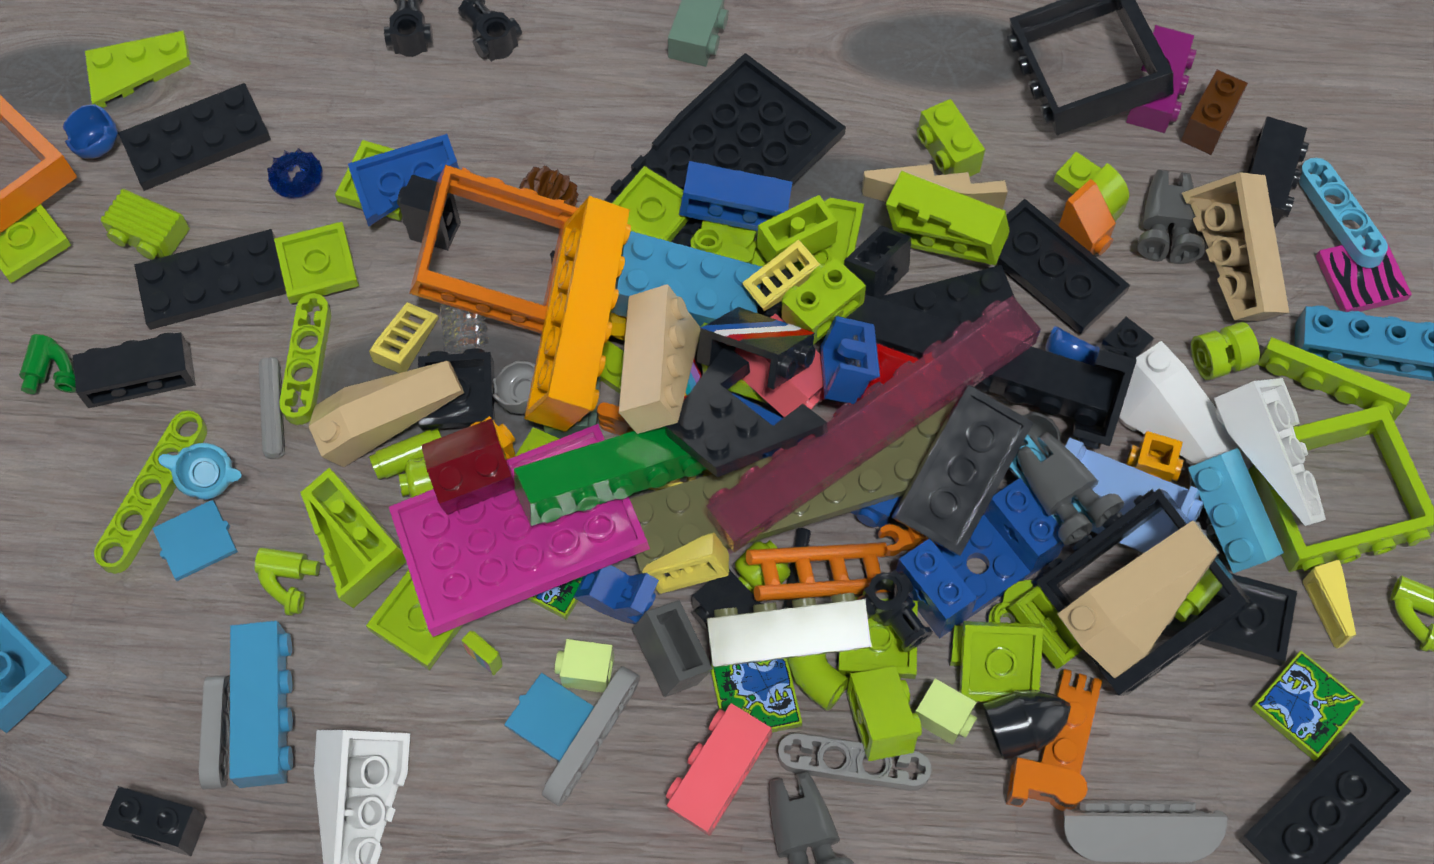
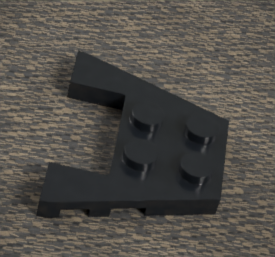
M728 346L722 348L683 401L678 423L665 426L667 436L716 477H720L762 460V454L779 447L787 450L797 446V440L812 434L817 438L828 432L827 421L804 404L800 405L777 424L771 425L727 389L750 373V366L747 360Z

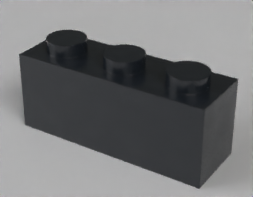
M1267 116L1257 136L1247 173L1266 176L1273 222L1276 228L1281 217H1288L1292 209L1294 197L1289 196L1290 190H1295L1298 185L1302 170L1296 169L1298 162H1303L1309 143L1304 142L1307 127Z
M181 332L162 333L151 339L141 341L129 340L121 345L108 348H91L84 353L72 355L76 393L87 408L196 386L191 348Z

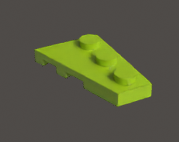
M184 31L85 51L92 104L102 108L107 106L105 102L119 95H122L124 98L135 93L133 88L149 80L157 82L191 65L188 42Z

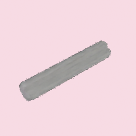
M263 358L259 361L262 451L266 458L273 459L284 455L283 415L279 403L281 396L280 364L276 358Z

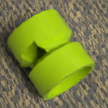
M1245 322L1221 328L1220 332L1214 330L1194 336L1191 341L1194 365L1198 373L1205 380L1228 375L1231 370L1237 372L1257 366L1259 362L1260 351L1257 338L1253 330Z

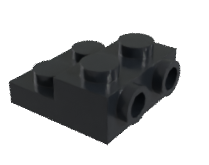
M472 348L465 350L461 354L432 351L427 356H418V368L449 361L464 391L463 394L419 420L421 430L469 427L475 422L484 421L489 416L494 421V361L491 352Z

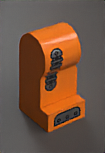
M1017 757L1011 766L1006 804L1022 807L1030 798L1050 802L1054 808L1065 811V809L1072 810L1086 797L1088 791L1087 782L1079 772L1073 769Z

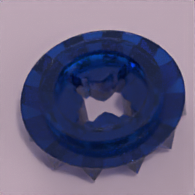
M300 148L296 152L291 153L284 150L283 156L279 158L273 157L272 166L267 168L268 182L271 188L277 194L287 198H299L310 194L318 187L323 176L320 161L312 152L305 153ZM298 165L300 172H296L295 177L291 181L288 172L293 171L294 167Z

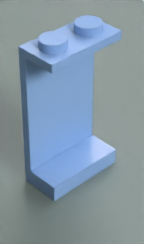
M1069 437L1065 447L1099 481L1093 488V491L1101 497L1109 493L1118 494L1125 503L1119 511L1123 515L1136 506L1133 501L1139 495L1143 496L1151 489L1155 492L1160 488L1168 492L1189 521L1194 520L1196 522L1203 506V501L1198 500L1200 497L1198 488L1191 486L1188 490L1088 450L1083 442ZM1161 510L1119 543L1145 553L1179 529L1166 512ZM1092 523L1091 532L1099 534L1105 530L1103 526L1096 528Z

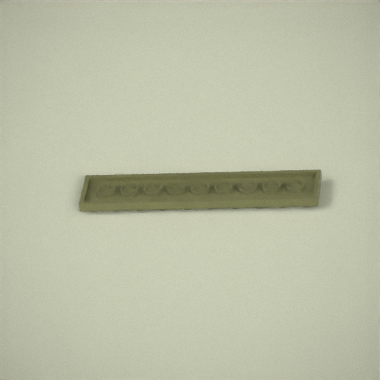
M956 401L767 457L720 477L711 474L631 498L630 501L650 547L649 550L635 555L640 574L643 573V569L647 564L699 537L713 532L726 549H731L904 496Z

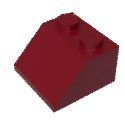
M492 418L421 445L426 469L439 505L446 514L515 489L514 476Z

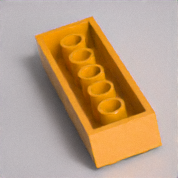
M588 196L564 224L524 417L525 420L566 432L576 422H580L588 412L593 411L599 399V390L595 389L597 377L601 376L606 363V356L602 355L603 346L608 341L612 331V322L608 320L610 310H613L619 295V290L615 288V284L625 264V257L621 256L623 245L628 241L631 232V225L627 224L629 209Z

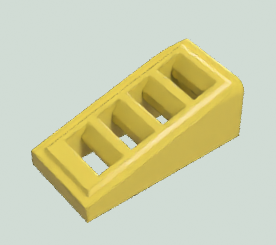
M797 240L742 282V285L763 311H766L781 302L783 296L790 288L795 285L799 287L807 281L812 271L820 264L802 242ZM799 261L804 268L799 271L794 265L795 262ZM785 268L793 275L789 280L782 273V270ZM775 275L783 285L777 288L769 279L770 277ZM762 282L771 292L767 297L757 287Z
M407 302L369 352L373 362L397 373L406 372L438 321V315ZM414 315L425 321L422 324H418L409 320V317ZM405 325L416 330V332L412 334L402 330ZM400 336L409 341L405 344L396 340V338ZM393 346L401 351L396 353L391 351L390 348Z
M713 532L699 537L647 564L643 569V573H648L659 580L655 589L659 594L728 576L729 553ZM669 572L670 576L666 577L665 573Z
M1335 560L1314 567L1303 579V584L1334 647L1337 649L1347 644L1356 635L1342 565L1340 560Z

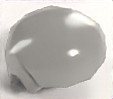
M515 361L505 366L499 375L493 379V397L500 406L510 413L525 414L535 369L534 363Z

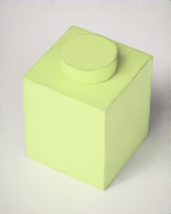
M566 639L564 651L557 652L555 661V674H560L562 686L604 693L611 681L615 657L613 645Z
M936 678L915 712L920 718L921 727L952 745L958 735L967 737L977 717L971 714L976 702Z

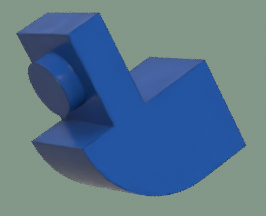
M609 565L584 575L573 598L612 618L630 624H637L644 612L648 611L656 597L654 590L659 580L648 573L629 576L616 567Z

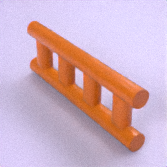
M879 542L747 550V564L761 566L765 585L755 586V600L769 601L827 597L847 593L863 594L864 589L869 587L871 580L881 573L878 558L886 557L884 551L887 544ZM863 559L867 579L849 580L844 560ZM829 561L834 581L815 582L811 562ZM795 563L800 583L781 584L776 564ZM879 590V591H877L876 593H885V592H890V591H888V590Z

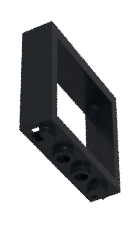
M1059 0L1009 18L1012 35L1007 36L1011 51H1018L1020 55L1018 57L1020 70L1023 76L1029 75L1031 79L1029 81L1031 94L1034 100L1040 99L1042 103L1040 105L1042 118L1046 125L1052 124L1056 135L1174 94L1173 71L1136 0ZM1116 11L1148 76L1058 107L1028 42Z
M1159 488L1154 492L1151 489L1143 496L1139 495L1133 501L1136 505L1124 515L1122 512H1119L1110 517L1102 525L1105 530L1094 538L1089 535L1077 542L1072 547L1074 553L1064 561L1059 558L1049 564L1050 567L1043 571L1044 576L1036 582L1058 613L1073 602L1062 585L1161 510L1166 512L1178 529L1190 523L1189 519L1167 491ZM1217 556L1209 566V569L1229 594L1227 598L1117 678H1114L1090 656L1118 696L1129 695L1254 604Z

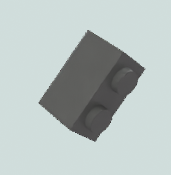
M680 600L646 611L632 628L664 697L698 685L713 669Z

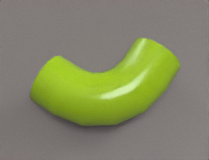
M826 653L788 658V664L795 683L811 700L829 711L843 695L848 686L849 678L828 663Z

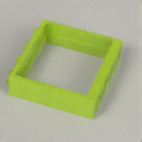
M1386 404L1293 428L1296 438L1299 442L1306 444L1307 450L1373 434L1412 520L1306 546L1290 507L1255 465L1248 469L1284 552L1281 555L1288 572L1304 569V571L1312 570L1314 567L1335 560H1340L1341 564H1346L1357 560L1363 553L1373 551L1374 555H1381L1396 548V545L1408 542L1409 546H1416L1420 541L1431 539L1430 534L1434 531L1433 504Z

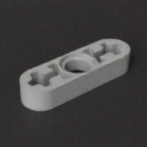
M228 676L206 677L203 686L199 781L202 789H219L226 787L228 779L230 743V679Z

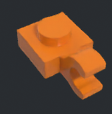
M894 524L884 525L878 533L879 538L890 536L896 541V544L886 546L885 556H895L904 550L910 552L928 540V538L910 528L903 530Z

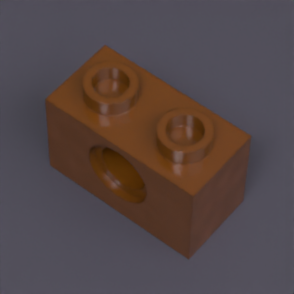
M1216 70L1195 108L1180 142L1212 155L1238 107L1248 83L1220 70Z

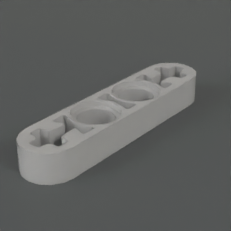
M624 666L617 671L547 781L542 792L544 798L558 806H562L568 799L635 692L640 681V675Z
M796 733L785 736L778 747V761L786 771L797 774L808 771L811 776L912 791L923 788L932 772L929 759L923 753L917 751L911 754L882 759L885 764L884 771L878 775H871L863 768L862 761L867 756L863 744L859 742ZM793 744L800 745L802 753L812 754L813 746L820 747L816 758L817 766L810 765L812 757L800 756L798 762L790 761V754L784 753V751L791 750ZM830 749L840 750L846 758V763L839 769L829 768L823 761L824 754ZM892 758L898 759L896 767L908 768L910 762L917 763V769L924 773L918 774L916 780L909 779V773L902 770H896L895 778L888 777L892 767Z

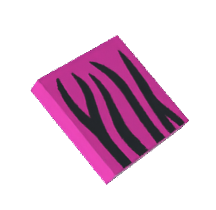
M1343 245L1319 250L1315 256L1340 311H1365L1407 301L1412 295L1389 245L1381 264L1373 268L1358 265Z

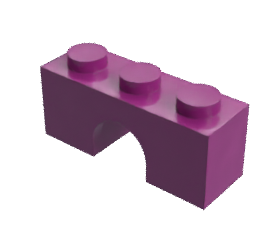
M1155 25L1153 34L1173 71L1174 94L1130 109L1126 123L1165 133L1169 122H1176L1182 102L1176 100L1178 95L1183 96L1190 76L1184 75L1185 68L1191 69L1197 50L1191 49L1194 35ZM1142 65L1141 71L1147 72L1144 65Z

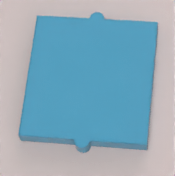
M214 500L208 501L152 528L162 549L160 556L167 560L176 581L238 552L228 532L230 525L227 521H223Z
M541 673L526 695H520V703L504 726L560 762L594 706Z

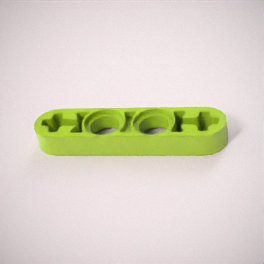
M316 293L303 296L297 303L281 390L280 409L285 419L294 425H302L311 420L318 400L331 322V309L325 297ZM318 306L320 311H316L314 314V326L311 325V318L308 312H312L313 308ZM304 337H317L318 342L313 348L305 350L299 347L300 341ZM307 367L313 370L311 377L306 381L300 382L294 379L295 372L300 368ZM296 391L301 392L300 397L304 406L299 407L298 412L293 413L291 407L297 405L298 395Z

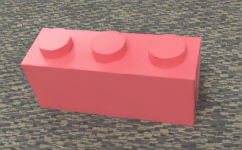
M730 703L726 711L720 709L716 713L708 728L712 731L705 745L697 744L687 761L691 765L689 771L683 779L677 777L666 794V798L670 800L667 804L669 811L708 836H711L773 735L771 727Z

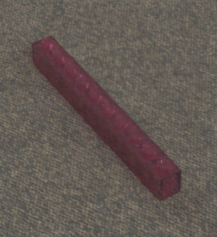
M1013 296L1002 303L999 300L993 302L982 312V317L972 323L968 320L962 323L953 332V337L944 343L937 341L930 345L924 351V357L913 364L911 361H908L901 365L893 373L894 377L884 384L881 382L873 384L864 392V398L854 405L846 403L833 414V419L827 422V433L817 438L813 434L804 437L803 440L798 442L797 446L787 450L780 448L772 455V461L762 468L755 466L749 469L740 478L741 482L729 490L725 487L717 491L709 499L710 503L706 505L707 517L735 553L957 399L965 385L974 387L1036 344L1041 328Z

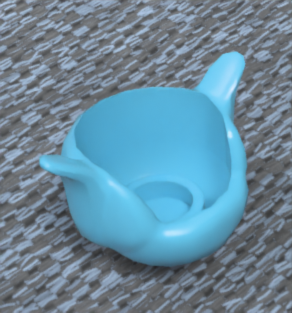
M209 443L193 444L183 448L177 455L162 454L158 458L159 463L171 471L173 482L178 490L189 497H197L203 500L216 498L230 484L242 477L239 470L232 468V461L222 448Z

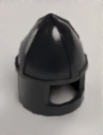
M1016 690L1013 694L983 704L992 736L1003 761L1034 750L1036 752L1040 751V749L1053 742L1066 726L1071 710L1070 704L1055 694L1038 690Z

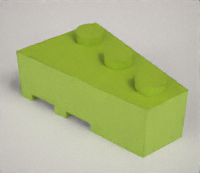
M904 171L900 172L886 202L893 230L911 236V248L996 265L1010 232L1005 210Z
M328 468L300 493L314 532L318 536L325 555L323 557L333 576L338 598L354 609L404 565L406 560L402 547L349 485L331 468Z

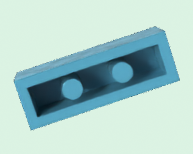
M1238 448L1188 467L1233 573L1262 564L1284 553Z

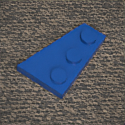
M447 134L348 163L368 227L399 208L397 205L399 191L403 186H407L412 174L438 181L445 165L459 169Z

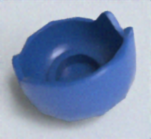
M96 104L84 105L75 110L63 125V129L68 137L65 143L74 154L84 159L97 158L106 154L113 148L118 133L117 126L112 117L104 108Z
M1057 326L1053 327L1046 343V351L1089 365H1096L1093 358L1095 346L1067 333Z

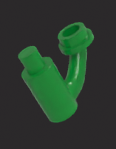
M41 334L31 335L19 373L20 378L23 379L21 391L27 394L36 393L38 384H42L46 380L52 359L60 370L54 373V387L69 393L76 391L75 375L70 358L63 347L57 344L54 339Z

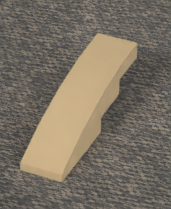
M932 164L864 171L862 182L863 196L887 202L901 171L1002 210L1008 193L1005 180L971 184L969 172L934 176Z

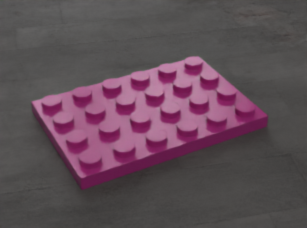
M596 424L510 458L508 462L514 476V468L605 439L599 425ZM434 489L389 506L418 600L432 637L650 549L629 497L620 500L614 499L598 504L590 510L577 511L561 516L553 522H543L533 526L530 525L515 489L450 514H446L439 505Z

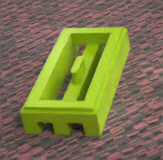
M1039 585L1009 607L1020 623L1041 624L1043 626L1042 651L1056 669L1065 665L1083 650L1058 616V611Z

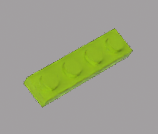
M1273 337L1270 338L1262 351L1257 364L1266 368L1274 375L1291 378L1300 382L1308 389L1320 390L1330 394L1345 404H1354L1364 409L1386 404L1394 421L1406 408L1411 393Z

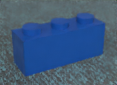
M689 161L679 215L758 231L759 224L788 210L792 182Z

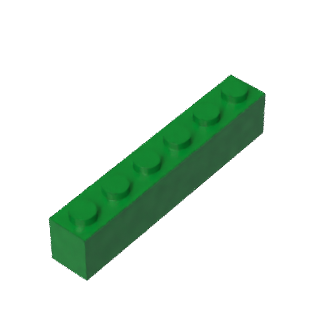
M664 426L639 434L632 431L514 468V484L516 495L530 525L533 526L543 522H553L561 516L577 511H587L598 504L614 499H625L633 493L648 488H659L667 482L685 476L693 477L707 470V468L667 436Z

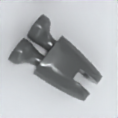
M1159 169L1153 177L1143 219V228L1147 231L1138 238V251L1149 260L1162 261L1167 256L1170 240L1166 231L1169 224L1171 225L1170 235H1173L1170 249L1171 263H1190L1200 259L1205 253V242L1196 234L1198 231L1193 221V218L1196 216L1191 204H1186L1182 195L1183 192L1194 189L1190 173L1181 172L1177 186L1169 185L1168 170Z
M1045 432L1038 437L1041 448L1048 456L1046 460L1040 462L1026 445L1017 452L1016 455L1020 467L1047 515L1051 516L1058 513L1062 521L1058 537L1064 545H1069L1083 539L1092 531V523L1096 528H1099L1105 521L1123 508L1125 503L1118 494L1109 493L1101 497L1093 491V488L1099 481L1072 452L1049 432ZM1072 497L1075 499V501L1078 500L1092 523L1084 514L1078 512L1077 509L1073 506V504L1071 503Z
M808 771L797 774L801 798L789 801L788 791L782 778L770 781L771 817L779 858H789V864H809L806 852L807 848L811 847L817 864H854L850 858L837 857L832 849V845L839 843L840 838L830 812Z

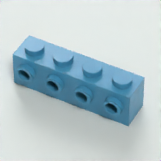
M1306 306L1295 323V347L1350 369L1434 381V323L1432 322L1416 323L1403 321L1398 317L1392 316L1383 318L1365 315L1359 311L1343 312L1330 310L1325 306Z
M278 621L230 625V780L239 788L287 783V771L293 769L292 748L287 746V732L292 731L293 717L291 708H287L286 694L292 693V675L290 670H286V656H291L292 640L290 633H286Z

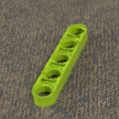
M182 411L171 420L98 541L94 550V558L106 572L112 574L121 573L132 564L176 489L171 471L161 466L158 460L159 456L170 452L179 453L185 447L204 442L207 435V427L196 412ZM191 421L198 424L197 431L193 435L185 437L179 434L183 424ZM151 483L161 485V491L156 497L152 499L143 498L142 493L147 485ZM135 514L142 516V523L137 529L132 531L124 529V522L129 516ZM116 546L123 548V555L117 562H105V553L110 548Z

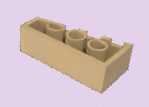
M1239 172L1183 192L1182 195L1186 204H1191L1196 216L1193 218L1196 229L1203 233L1208 245V249L1205 250L1210 262L1215 263L1220 277L1217 280L1233 319L1262 321L1289 313L1266 176Z
M668 284L631 295L628 299L619 413L637 434L678 423L700 336L701 327L687 310L684 300L681 297H677Z

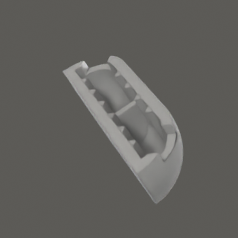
M1090 800L1080 802L1079 810L1065 809L1064 830L1072 848L1081 856L1093 861L1193 862L1210 855L1221 844L1226 833L1228 817L1220 810L1214 811L1213 814L1195 810L1196 803L1188 801Z

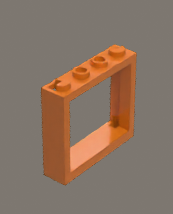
M0 95V121L41 160L40 163L0 191L1 233L76 179L77 176L65 157Z
M445 165L437 181L409 294L542 334L564 224L578 208L565 204L564 200L561 199L552 200L540 196L532 189H519L506 185L498 178H485L473 174L464 167L460 170ZM447 193L560 229L543 305L428 270Z

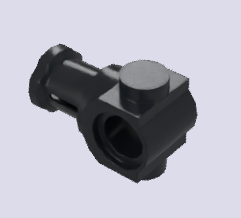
M394 0L395 4H397V10L390 16L389 26L384 27V38L386 46H393L395 54L414 57L422 52H428V44L433 43L431 23L425 24V16L420 11V4L423 0Z
M485 0L462 1L458 8V13L462 19H467L472 24V32L476 37L473 40V44L481 57L487 56L491 62L495 59H504L511 55L514 48L518 46L517 37L522 35V30L513 17L509 19L503 12L490 11L485 6Z
M896 570L891 573L883 572L877 574L871 580L869 587L865 588L863 595L856 600L865 599L868 619L873 618L874 621L881 622L884 627L891 626L903 642L901 648L904 652L911 651L925 642L932 635L933 631L930 627H924L912 610L915 603L910 598L909 593L914 591V588L907 575L902 571L898 573ZM879 590H888L894 595V599L883 601L875 593Z

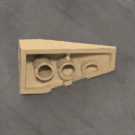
M444 361L344 387L314 407L309 429L321 457L345 467L463 394L464 391L451 363Z

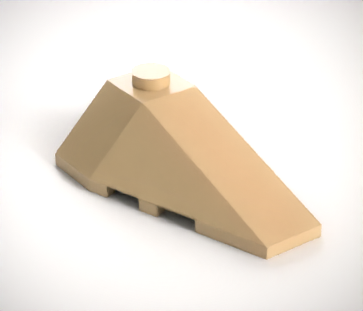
M1193 520L1088 590L1059 612L1058 616L1079 645L1108 673L1117 678L1151 652L1160 634L1171 623L1176 615V611L1188 594L1196 587L1219 552Z

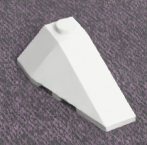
M1162 341L1136 357V365L1118 419L1125 427L1134 432L1136 429L1143 434L1149 431L1182 441L1180 455L1186 459L1188 464L1196 465L1238 448L1247 469L1254 465L1228 434L1226 428L1220 424L1216 416L1215 406L1189 370Z
M1283 378L1252 381L1215 397L1214 400L1217 405L1216 416L1220 424L1226 428L1228 434L1301 522L1307 526L1326 520L1315 478L1309 471L1305 470L1303 465L1308 452L1306 444L1299 442L1296 438L1293 426L1300 424Z
M317 730L314 778L323 864L378 863L382 851L380 840L386 822L392 821L395 812L392 805L398 787L404 786L408 774L410 733Z

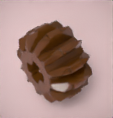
M545 165L542 168L533 167L526 177L523 178L519 186L520 189H532L538 195L552 200H564L565 204L574 207L578 202V186L574 182L569 181L570 176L562 175L558 169L554 171Z

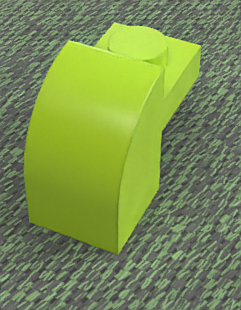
M1075 152L1055 174L1054 182L1074 194L1087 181L1092 179L1097 184L1116 221L1125 211L1129 200V190L1126 182L1110 164L1106 163L1103 168H1100L1078 152Z

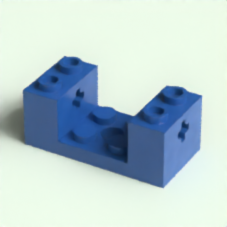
M1019 478L993 496L986 508L985 514L981 517L960 556L940 545L936 547L929 538L899 558L896 571L898 573L904 572L911 581L914 591L909 593V596L913 601H918V612L940 639L953 630L954 625L959 626L963 621L968 620L1004 595L1006 589L1019 581L1026 580L1058 558L1064 546L1058 537L1060 525L1052 515H1047L1037 497L1023 480ZM972 558H979L985 562L987 571L982 574H975L968 569L967 561Z

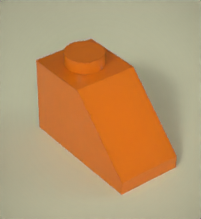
M1092 179L1087 181L1067 200L1059 227L1093 255L1096 253L1102 255L1113 242L1111 235L1116 223L1097 184Z

